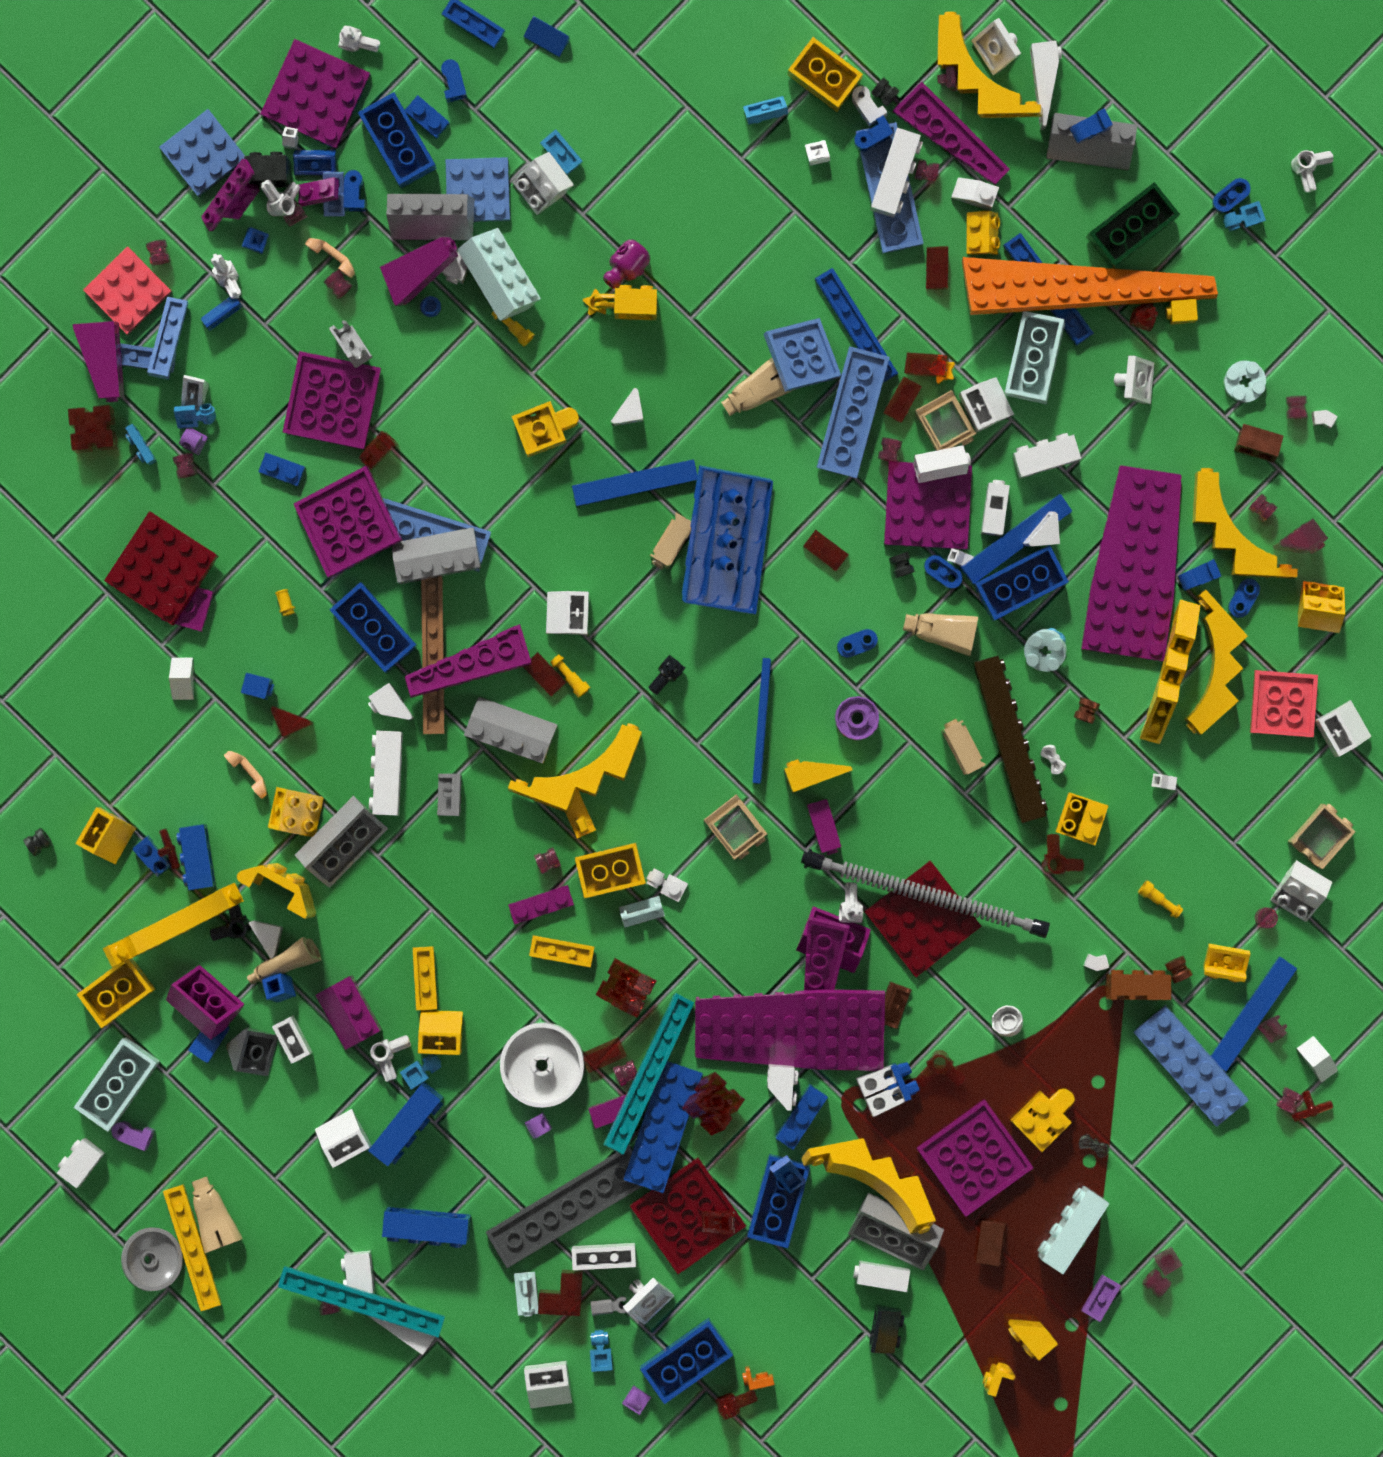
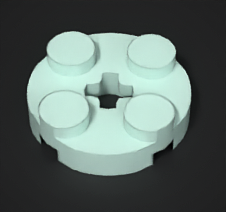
M1236 362L1226 372L1223 380L1224 389L1229 397L1238 402H1252L1265 390V373L1256 362ZM1242 376L1250 379L1248 387H1245L1244 384L1240 385L1239 381L1242 380Z
M1048 629L1039 630L1030 636L1025 644L1024 654L1026 662L1029 666L1039 671L1057 670L1066 657L1067 646L1057 632ZM1044 646H1047L1048 650L1051 651V653L1043 655V652H1040V649H1043Z

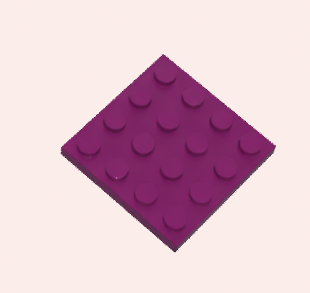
M294 39L260 115L285 127L298 129L299 133L337 150L371 74Z
M299 351L282 433L365 450L381 368L365 364L355 368L350 361Z
M889 461L884 545L967 550L972 466H968L967 474L918 483L913 466L914 463Z
M364 466L294 503V507L327 578H332L403 541L368 466Z
M985 1099L916 1147L965 1217L1033 1169L1031 1163Z

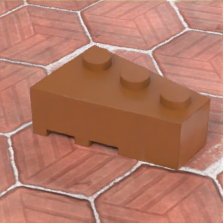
M1111 970V974H1106V999L1171 1000V975H1165V970H1153V975H1145V970H1132V974H1124V970Z

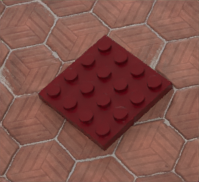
M149 511L104 581L174 626L219 556Z
M931 860L904 881L906 884V881L909 880V885L915 882V887L919 883L920 888L922 885H926L925 890L928 886L931 887L930 891H932V888H936L935 893L939 889L941 890V895L943 891H946V896L948 892L952 893L951 898L953 894H956ZM891 890L864 911L915 977H918L982 927L974 916H970V912L968 915H965V910L963 914L959 913L960 909H958V912H955V907H953V910H949V905L945 909L944 904L942 907H939V902L935 906L933 905L934 901L932 904H928L929 899L925 903L923 902V897L921 901H918L919 896L915 900L913 899V894L911 898H908V893L906 896H902L903 891L898 895V890L895 893H892Z
M699 1157L668 1178L664 1193L650 1190L630 1204L633 1212L677 1274H680L746 1227L740 1215Z

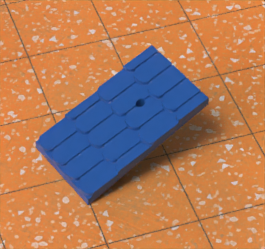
M699 465L694 493L695 502L690 525L691 534L685 562L686 571L682 588V600L685 603L756 614L773 481L771 479Z

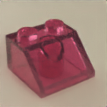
M1313 518L1273 545V548L1275 550L1300 554L1308 552L1313 554L1325 546L1324 541L1328 537Z

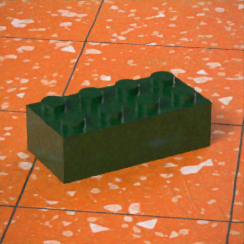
M1154 182L1093 229L1086 238L1107 265L1113 269L1180 216V213Z

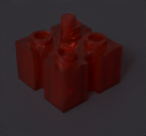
M93 406V412H89L85 407L68 409L69 426L75 428V433L70 434L73 452H93L92 446H97V449L101 451L117 449L116 432L110 430V425L115 424L114 408L112 406Z
M615 958L607 972L610 976L607 982L602 981L596 996L611 1003V1005L621 1011L638 1018L645 1004L642 1000H645L647 995H650L657 980Z
M716 1072L701 1079L694 1089L697 1093L691 1095L682 1107L693 1119L699 1117L702 1120L700 1125L711 1136L726 1129L732 1120L730 1115L737 1112L745 1100L734 1089L728 1090L725 1087L727 1082Z

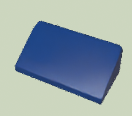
M534 16L523 36L558 57L561 56L570 40L568 35Z
M336 150L294 151V175H323V172H336Z
M229 297L205 314L201 320L208 330H212L241 309L243 305L238 299H231Z
M229 1025L211 1040L200 1031L188 1051L208 1063L228 1033Z

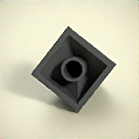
M248 1027L226 1045L233 1070L268 1076L278 1039L277 1035Z

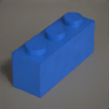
M207 824L179 828L180 833H177L178 845H182L183 853H180V862L182 866H185L186 874H183L184 886H188V890L216 886Z
M809 1084L776 1134V1139L794 1150L828 1096Z

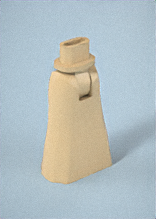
M771 357L753 374L738 384L732 393L728 394L729 398L721 403L729 416L737 411L741 413V410L753 409L791 391L785 392Z
M931 613L916 614V616L906 614L903 631L912 632V635L916 634L918 638L926 642L970 656L978 617Z
M302 937L280 955L266 960L254 969V973L248 975L247 979L251 984L262 983V979L279 973L284 974L290 970L321 961V954L312 939Z
M208 1177L193 1181V1204L204 1253L242 1240L243 1238L225 1207L221 1196L213 1188V1184L210 1185Z

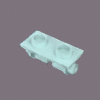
M659 896L619 907L624 927L665 916Z
M535 1271L514 1273L518 1316L524 1315L526 1317L532 1316V1314H539Z

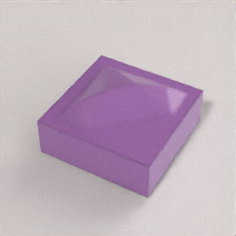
M633 1385L622 1404L640 1415L651 1396Z

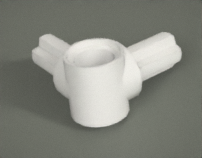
M343 26V29H341L339 48L351 52H356L359 48L378 52L380 48L379 40L362 36L361 30L351 26Z
M1304 150L1292 160L1291 167L1297 175H1300L1304 192L1310 193L1316 190L1312 172L1316 169V166L1332 163L1333 154L1331 151L1314 154L1313 151ZM1300 159H1304L1307 166L1302 165Z
M270 180L261 183V189L268 198L267 211L271 216H286L294 212L295 204L293 200L300 191L298 184L291 182L284 192L278 193Z
M213 254L211 262L214 268L212 271L220 286L226 288L231 299H238L242 293L237 284L239 275L231 260H224L221 254Z
M848 882L845 884V902H842L839 907V921L861 923L863 919V906L857 902V883Z
M407 1035L392 1041L385 1039L377 1042L371 1048V1056L375 1064H379L386 1082L397 1078L391 1059L394 1057L393 1053L411 1046ZM377 1046H383L386 1049L384 1057H379L376 1054L375 1049Z

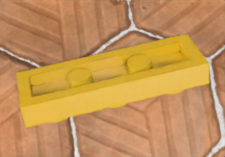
M533 935L529 956L591 967L595 947Z
M434 946L413 947L416 1011L438 1009Z

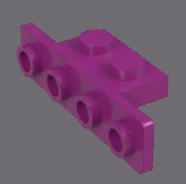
M242 159L201 216L209 231H214L223 218L239 220L259 193L260 189L257 184L248 183L253 177L254 171L247 159Z

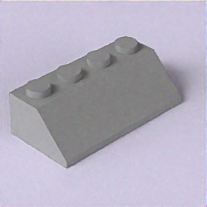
M1054 113L1046 159L1129 170L1135 145L1136 124L1111 121L1113 124L1111 129L1077 144L1069 128L1085 120L1087 117Z
M387 194L386 215L391 238L393 240H436L440 237H451L452 240H469L473 237L475 199L468 194Z
M474 527L405 540L392 546L394 567L399 584L482 569Z
M479 697L470 716L464 736L544 764L558 724Z
M353 795L295 856L308 871L330 888L388 828Z
M868 1193L848 1234L924 1270L939 1245L944 1229L933 1224L926 1233L919 1234L916 1232L910 1234L900 1214L889 1202Z

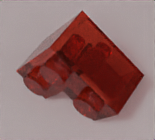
M562 1270L560 1290L540 1289L538 1314L580 1316L583 1271Z

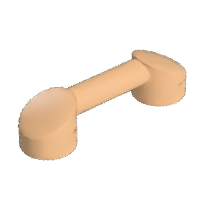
M309 238L306 241L305 245L318 254L322 249L339 261L341 265L338 269L352 279L355 275V270L345 255L326 241Z
M228 751L224 754V757L234 768L240 764L256 783L251 788L263 799L267 795V788L263 777L244 756L236 752Z

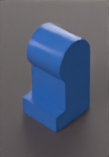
M452 59L444 61L441 71L444 78L447 79L449 90L444 91L447 103L467 98L458 63Z
M1105 108L1069 129L1076 143L1079 144L1111 129L1113 124Z
M884 115L876 119V126L868 131H860L856 134L854 145L857 150L862 152L868 151L893 137L894 133Z
M350 170L345 174L343 208L345 211L366 212V202L361 200V189L364 181L362 175L356 170Z
M1214 559L1178 575L1184 591L1221 577Z
M149 835L132 849L157 877L171 867L167 858L153 843Z

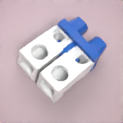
M908 1062L898 1065L893 1063L881 1070L856 1078L863 1096L866 1097L864 1099L873 1117L910 1100L912 1095L920 1091L916 1080L907 1084L904 1083L902 1077L912 1073ZM883 1089V1091H881V1092H879V1093H876V1094H874V1095H871V1094H873V1093H875V1092H878V1091H880V1090Z

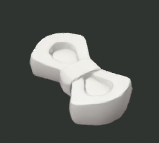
M1046 745L1042 748L1040 755L1051 763V773H1063L1066 769V763L1060 760V755L1056 753V747L1054 745Z

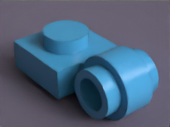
M1259 201L1238 208L1240 215H1236V212L1224 215L1225 220H1223L1225 228H1228L1229 232L1241 228V222L1247 228L1266 221Z
M209 403L202 404L198 411H196L195 405L174 407L178 429L198 427L199 421H203L204 424L213 423L216 418L215 408Z
M430 1054L423 1059V1066L417 1060L400 1072L411 1090L429 1078L426 1071H430L432 1074L442 1067L437 1055Z
M595 1330V1333H591L592 1346L596 1345L597 1349H590L591 1372L613 1370L611 1348H604L605 1345L609 1344L608 1332Z

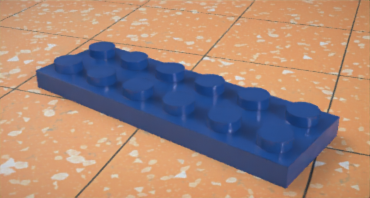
M668 1061L666 1062L650 1097L623 1180L664 1193L703 1073Z

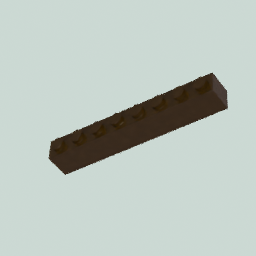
M994 656L974 662V670L1019 821L1024 823L1046 816L1045 812L1048 811L1045 799L1041 800L1039 791H1042L1039 779L1035 780L1033 771H1036L1033 759L1029 760L1027 751H1030L1027 739L1023 740L1021 731H1024L1021 719L1017 720L1015 711H1018L1016 700H1011L1009 691H1012L1010 680L1005 679L1003 671H1006L1004 660L999 659V656Z

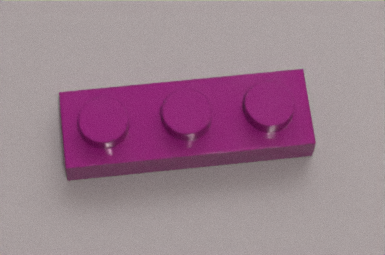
M566 885L508 904L514 924H518L572 906L574 902L569 887Z

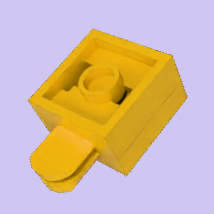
M620 285L619 288H615V294L594 295L595 300L615 301L594 303V308L614 309L615 319L657 320V289H653V286H640V289H632L631 285Z
M551 401L512 416L528 458L567 443L563 431L575 427L579 422V416L575 409L568 407L555 412Z
M1062 1088L1048 1099L1039 1091L1011 1121L1043 1152L1072 1123L1064 1113L1074 1104V1095L1069 1090Z

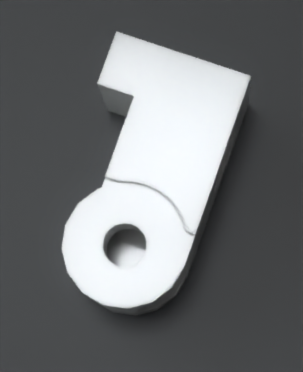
M858 86L854 89L852 102L869 128L876 124L877 118L882 115L887 117L886 109L883 105L877 108L870 98V91L867 87Z

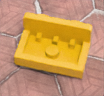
M992 211L967 212L968 255H998L1000 239L998 237L1000 218L998 213Z
M1208 944L1203 964L1204 975L1213 979L1224 978L1231 982H1246V970L1250 959V951Z
M998 1362L997 1365H991L989 1372H985L982 1384H984L988 1395L996 1397L1002 1377L1011 1380L1015 1379V1375L1009 1365Z

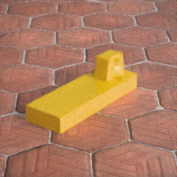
M576 790L566 815L578 839L596 831V828L579 791Z

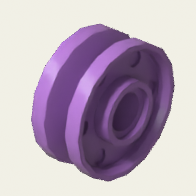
M860 696L849 697L842 701L836 709V727L847 738L854 740L865 739L872 735L878 727V709L867 698ZM855 712L861 713L863 717L862 722L859 724H855L851 720L852 714Z

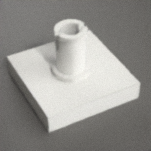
M1000 18L991 22L971 40L992 75L999 73L1021 54L1016 46V35L1008 33Z
M1128 356L1127 374L1116 373L1114 376L1115 386H1125L1124 398L1142 404H1151L1154 362L1137 356Z
M654 1278L645 1286L639 1279L633 1281L636 1286L634 1287L631 1283L629 1289L635 1296L623 1306L628 1314L644 1325L674 1297V1294Z

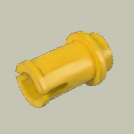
M288 589L275 592L281 609L279 613H282L283 617L294 614L295 606H292Z

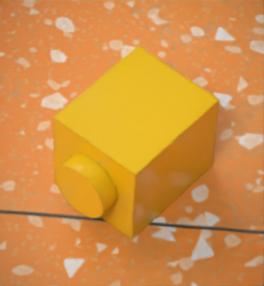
M1196 299L1171 301L1168 304L1169 307L1165 309L1166 319H1170V325L1195 323L1198 320Z

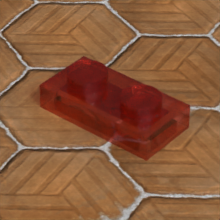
M907 352L904 373L906 375L946 377L949 356Z
M903 377L883 414L902 423L922 386Z
M817 530L813 532L803 545L806 550L834 571L838 570L849 555Z
M538 652L531 658V665L524 666L527 672L551 697L566 684L563 678Z
M619 1037L583 1052L588 1073L627 1056Z

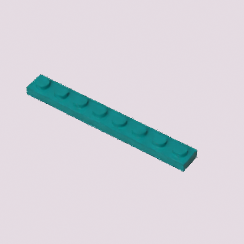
M677 993L673 995L603 1144L604 1146L624 1154L694 1002Z
M284 1266L278 1288L438 1338L445 1319L443 1315Z

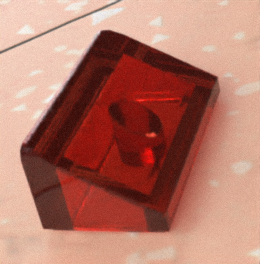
M948 246L927 247L926 289L947 290Z

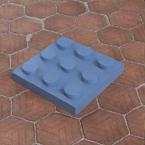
M209 109L159 147L198 197L233 171L245 156Z
M508 157L445 159L446 194H468L474 198V222L510 221Z
M820 318L766 331L763 334L785 392L837 379L841 376Z

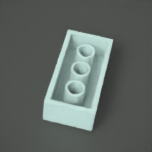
M499 228L471 237L457 249L500 321L527 311L541 299Z
M1027 311L1023 312L1006 384V396L1047 404L1065 327L1064 319Z
M127 1037L122 1038L73 1108L107 1132L112 1130V1127L121 1118L160 1061Z
M1086 1186L1075 1191L1072 1196L1074 1201L1070 1206L1067 1205L1061 1213L1063 1218L1059 1224L1055 1223L1049 1232L1051 1236L1047 1241L1044 1240L1038 1248L1040 1259L1062 1274L1065 1273L1109 1205L1104 1198Z

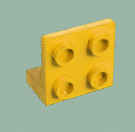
M276 787L268 828L313 837L317 832L324 798L322 796Z

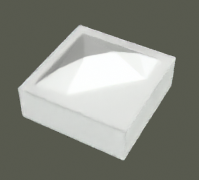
M825 140L805 145L810 166L830 161Z

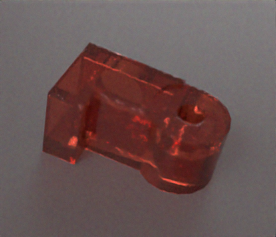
M381 431L365 448L358 459L365 466H368L371 471L399 443L386 431Z

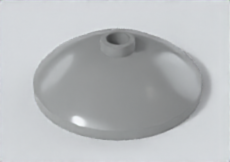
M153 1227L135 1232L126 1241L121 1255L122 1270L126 1278L132 1285L144 1291H158L171 1285L178 1277L183 1261L182 1251L176 1238L166 1230ZM146 1256L150 1259L148 1264L144 1261Z

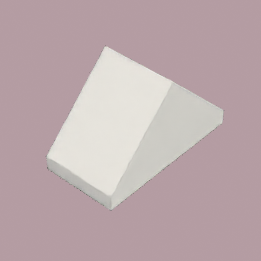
M184 375L181 406L195 405L196 411H198L199 407L205 402L209 383L203 379Z
M634 388L611 420L612 425L618 426L643 421L638 389Z
M1048 512L1023 544L1025 546L1060 544L1058 514L1056 512Z
M172 658L169 674L172 700L194 699L193 658Z
M256 920L249 922L270 959L275 957L283 927Z
M1314 1036L1296 1048L1321 1083L1338 1071L1330 1054Z

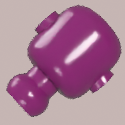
M629 239L625 241L610 257L609 264L612 270L604 274V282L612 289L620 287L623 279L631 281L641 276L645 271L644 269L650 263L649 252L635 240Z

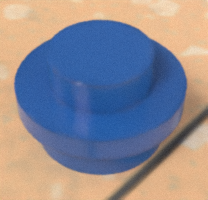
M433 296L424 298L420 304L421 312L427 317L437 316L441 311L440 301Z

